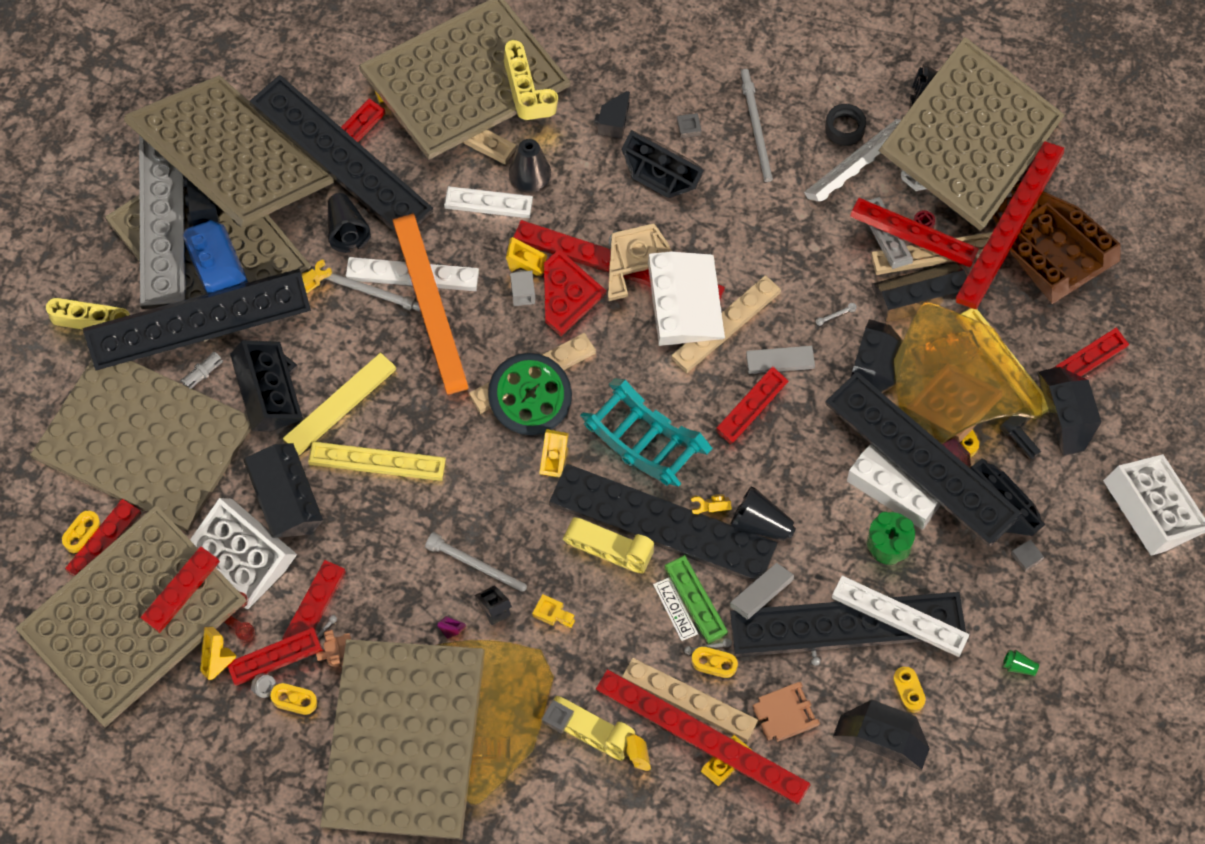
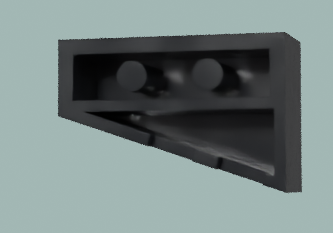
M183 175L184 188L188 190V194H185L186 206L189 207V212L187 213L189 226H196L210 220L220 223L218 205Z

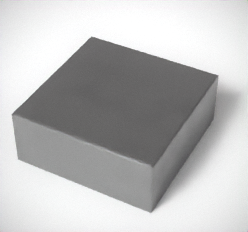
M698 113L677 116L680 138L701 136L702 130Z
M1031 539L1011 552V555L1024 572L1044 559V556Z
M553 700L541 721L543 724L563 733L573 717L574 711Z

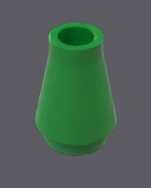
M1016 649L1014 651H1007L1002 665L1009 672L1035 676L1039 669V663L1034 662Z

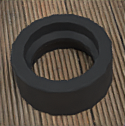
M839 104L828 112L825 132L831 141L841 146H850L862 139L866 128V117L860 108L852 104ZM839 117H850L858 123V128L851 133H843L833 126V122Z

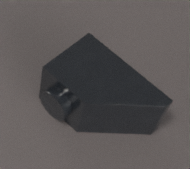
M625 91L603 104L600 114L596 113L594 126H598V135L623 139L630 105L629 91Z

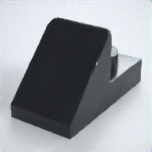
M495 585L474 595L491 625L511 615L509 609L512 608L509 599Z

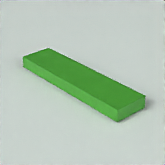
M684 555L665 564V570L706 643H712L728 635V630L686 556Z

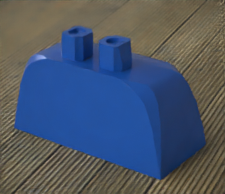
M210 220L187 228L184 231V242L205 294L248 283L224 224Z

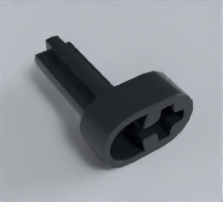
M1021 409L1006 420L999 429L1006 437L1011 436L1032 460L1041 453V450L1021 428L1031 419L1026 411Z

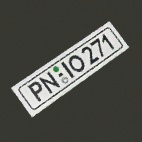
M670 577L653 584L681 641L697 635L698 632Z

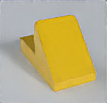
M513 237L510 238L506 254L510 271L513 272L522 268L526 271H532V274L536 276L542 275L547 255Z
M546 430L539 474L560 478L568 453L569 433Z
M204 627L200 671L208 680L214 679L236 658V654L229 648H223V637L214 627Z

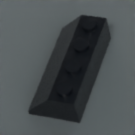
M952 262L872 283V288L885 322H890L958 304L956 303V296L967 279V275L963 268Z
M242 340L230 353L251 430L274 431L301 421L303 419L281 342Z
M294 443L274 444L244 458L245 467L272 538L312 535L324 520Z

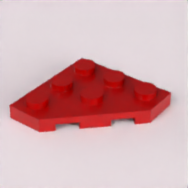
M558 249L544 262L545 323L559 336H563L606 295L607 290Z

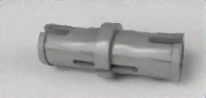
M212 352L211 355L200 364L197 363L194 369L180 380L183 383L182 385L192 389L202 379H207L209 373L222 364L223 360L216 352Z

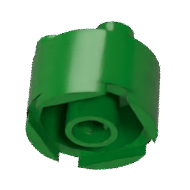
M881 512L872 521L867 537V548L871 552L872 557L886 565L897 564V562L905 560L911 553L915 539L913 522L896 512Z

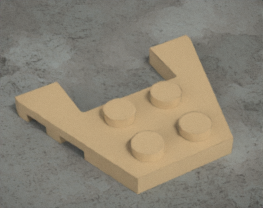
M655 224L612 233L608 301L628 297L623 275L649 269V254L673 252Z

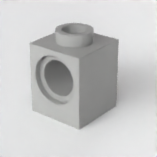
M519 270L515 273H510L513 305L535 304L532 271Z

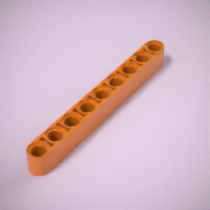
M412 213L395 218L393 223L446 394L451 395L468 390L467 380L415 215Z

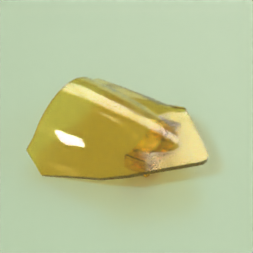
M925 303L921 305L894 359L898 403L901 410L941 444L963 430L991 419L1006 416H1022L1027 418H1040L1042 416V395L1008 351L994 328L936 304Z
M465 640L437 644L438 646L483 648L485 650L467 802L471 805H479L484 802L533 752L554 679L540 649L491 640Z

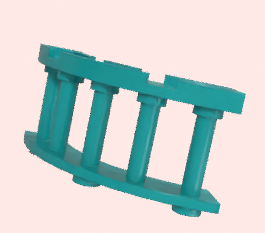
M614 378L608 384L614 390L613 395L597 413H581L580 416L585 421V427L589 431L595 432L608 446L622 456V460L627 465H634L646 474L660 480L666 486L670 484L679 487L681 482L675 474L693 454L701 453L707 455L713 448L700 432L683 426L676 428L670 425L672 423L671 420L659 411L655 410L652 412L643 404L645 400L626 379ZM619 401H624L631 408V413L611 433L601 420ZM642 418L650 425V429L631 449L620 441L619 438L637 419ZM657 434H663L670 441L652 461L639 455ZM683 446L686 448L670 467L661 466L663 461L676 447Z

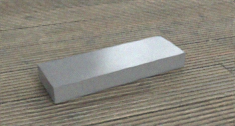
M812 346L746 351L748 374L766 373L772 366L779 372L815 368Z
M778 563L774 564L732 600L730 607L748 620L794 580V574Z

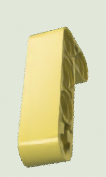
M517 40L509 41L505 45L504 64L518 116L524 120L553 116L557 111L558 94L551 89L535 90L523 44Z
M61 298L51 299L46 304V311L54 325L82 330L85 327L130 315L124 308ZM77 314H83L80 317H75Z
M576 517L572 518L563 536V540L575 548L640 574L645 572L654 553V542L646 536L637 534L631 540Z
M555 696L553 700L574 711L573 717L564 730L565 732L617 760H624L627 755L626 748L628 746L626 737L635 735V731L630 726L622 722H617L614 726L560 696Z

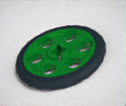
M522 353L507 358L494 371L489 382L488 399L494 416L502 425L519 434L538 435L544 434L547 429L553 430L566 417L571 406L572 389L566 372L558 363L541 354ZM532 367L539 368L541 376L539 378H532L529 375V369ZM516 373L520 377V382L515 385L509 383L508 375ZM546 383H555L557 391L552 394L548 393L545 389ZM539 385L534 393L535 398L529 397L521 403L526 397L527 392L525 390L531 391ZM506 394L514 396L515 403L511 406L504 404L503 396ZM544 403L550 404L553 408L552 413L549 415L543 414L540 410L541 405ZM523 409L529 410L532 415L531 419L528 421L522 420L519 412Z

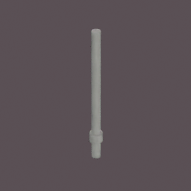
M743 69L741 70L742 91L747 99L764 181L770 182L773 178L754 96L756 91L754 83L751 82L749 70Z
M335 273L324 278L325 280L402 305L404 309L420 311L416 298L410 296L403 297Z

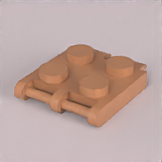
M801 682L758 698V703L753 705L752 708L758 721L767 720L761 724L767 741L775 738L776 742H779L820 725L819 720L815 719L810 708V700L807 701L801 689L803 687ZM795 691H798V693H799V695H800V698H801V700H802V703H800V701H799V699H798V696H797V694H796ZM804 709H806V711H807V713H808V715H809V717H810V719H811L810 722H809V720H808V718H807V716H806V714H805V712H804Z

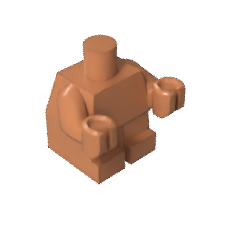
M333 630L325 631L326 640L323 643L325 650L316 653L317 660L327 659L328 665L331 667L343 666L346 639L351 640L350 633L335 637Z

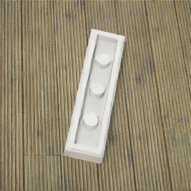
M448 186L444 207L445 209L530 218L533 196Z

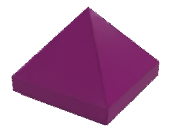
M445 616L438 622L437 626L445 637L449 639L463 631L466 624Z

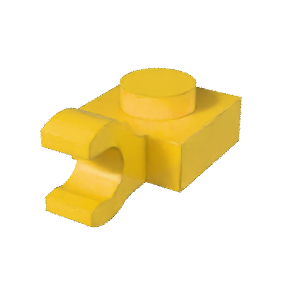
M323 259L316 263L315 270L312 269L309 272L302 273L307 294L318 287L322 279L332 274L330 267L325 271L321 270L325 266Z
M724 494L712 495L711 499L706 500L697 495L690 497L692 502H700L698 508L692 509L694 514H700L704 511L732 510L731 500L729 497H725Z
M542 594L532 613L534 618L554 626L557 620L562 625L572 628L575 619H573L575 615L562 610L564 607L562 602Z

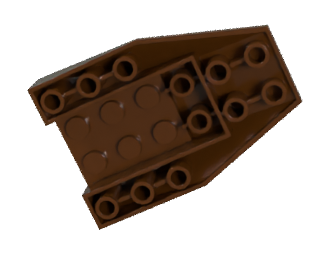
M1018 181L1010 191L1012 197L1022 181ZM1043 191L1009 252L1050 303L1053 304L1120 262L1121 244L1078 206ZM1006 197L992 216L996 226L1012 197Z

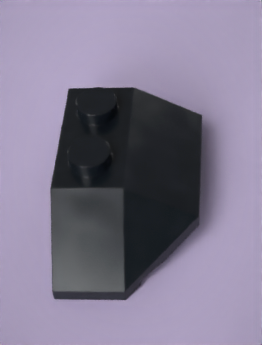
M633 130L630 131L621 149L632 179L667 198L695 190L705 172V169L693 160Z
M871 319L868 320L851 374L852 376L855 372H858L882 393L896 385L907 347L891 325Z
M1061 367L1038 371L1037 375L1062 456L1084 452L1102 422L1089 380Z
M984 458L970 467V469L1022 512V517L1006 533L1033 536L1045 526L1036 505L1004 471L988 463Z
M870 700L842 714L833 734V738L920 771L923 769L930 750L916 716L875 700Z

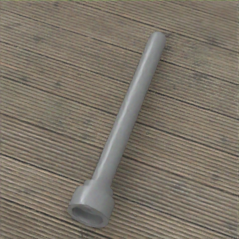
M435 532L431 533L426 542L425 548L432 552L442 551L521 592L527 588L525 583L445 543L442 536Z

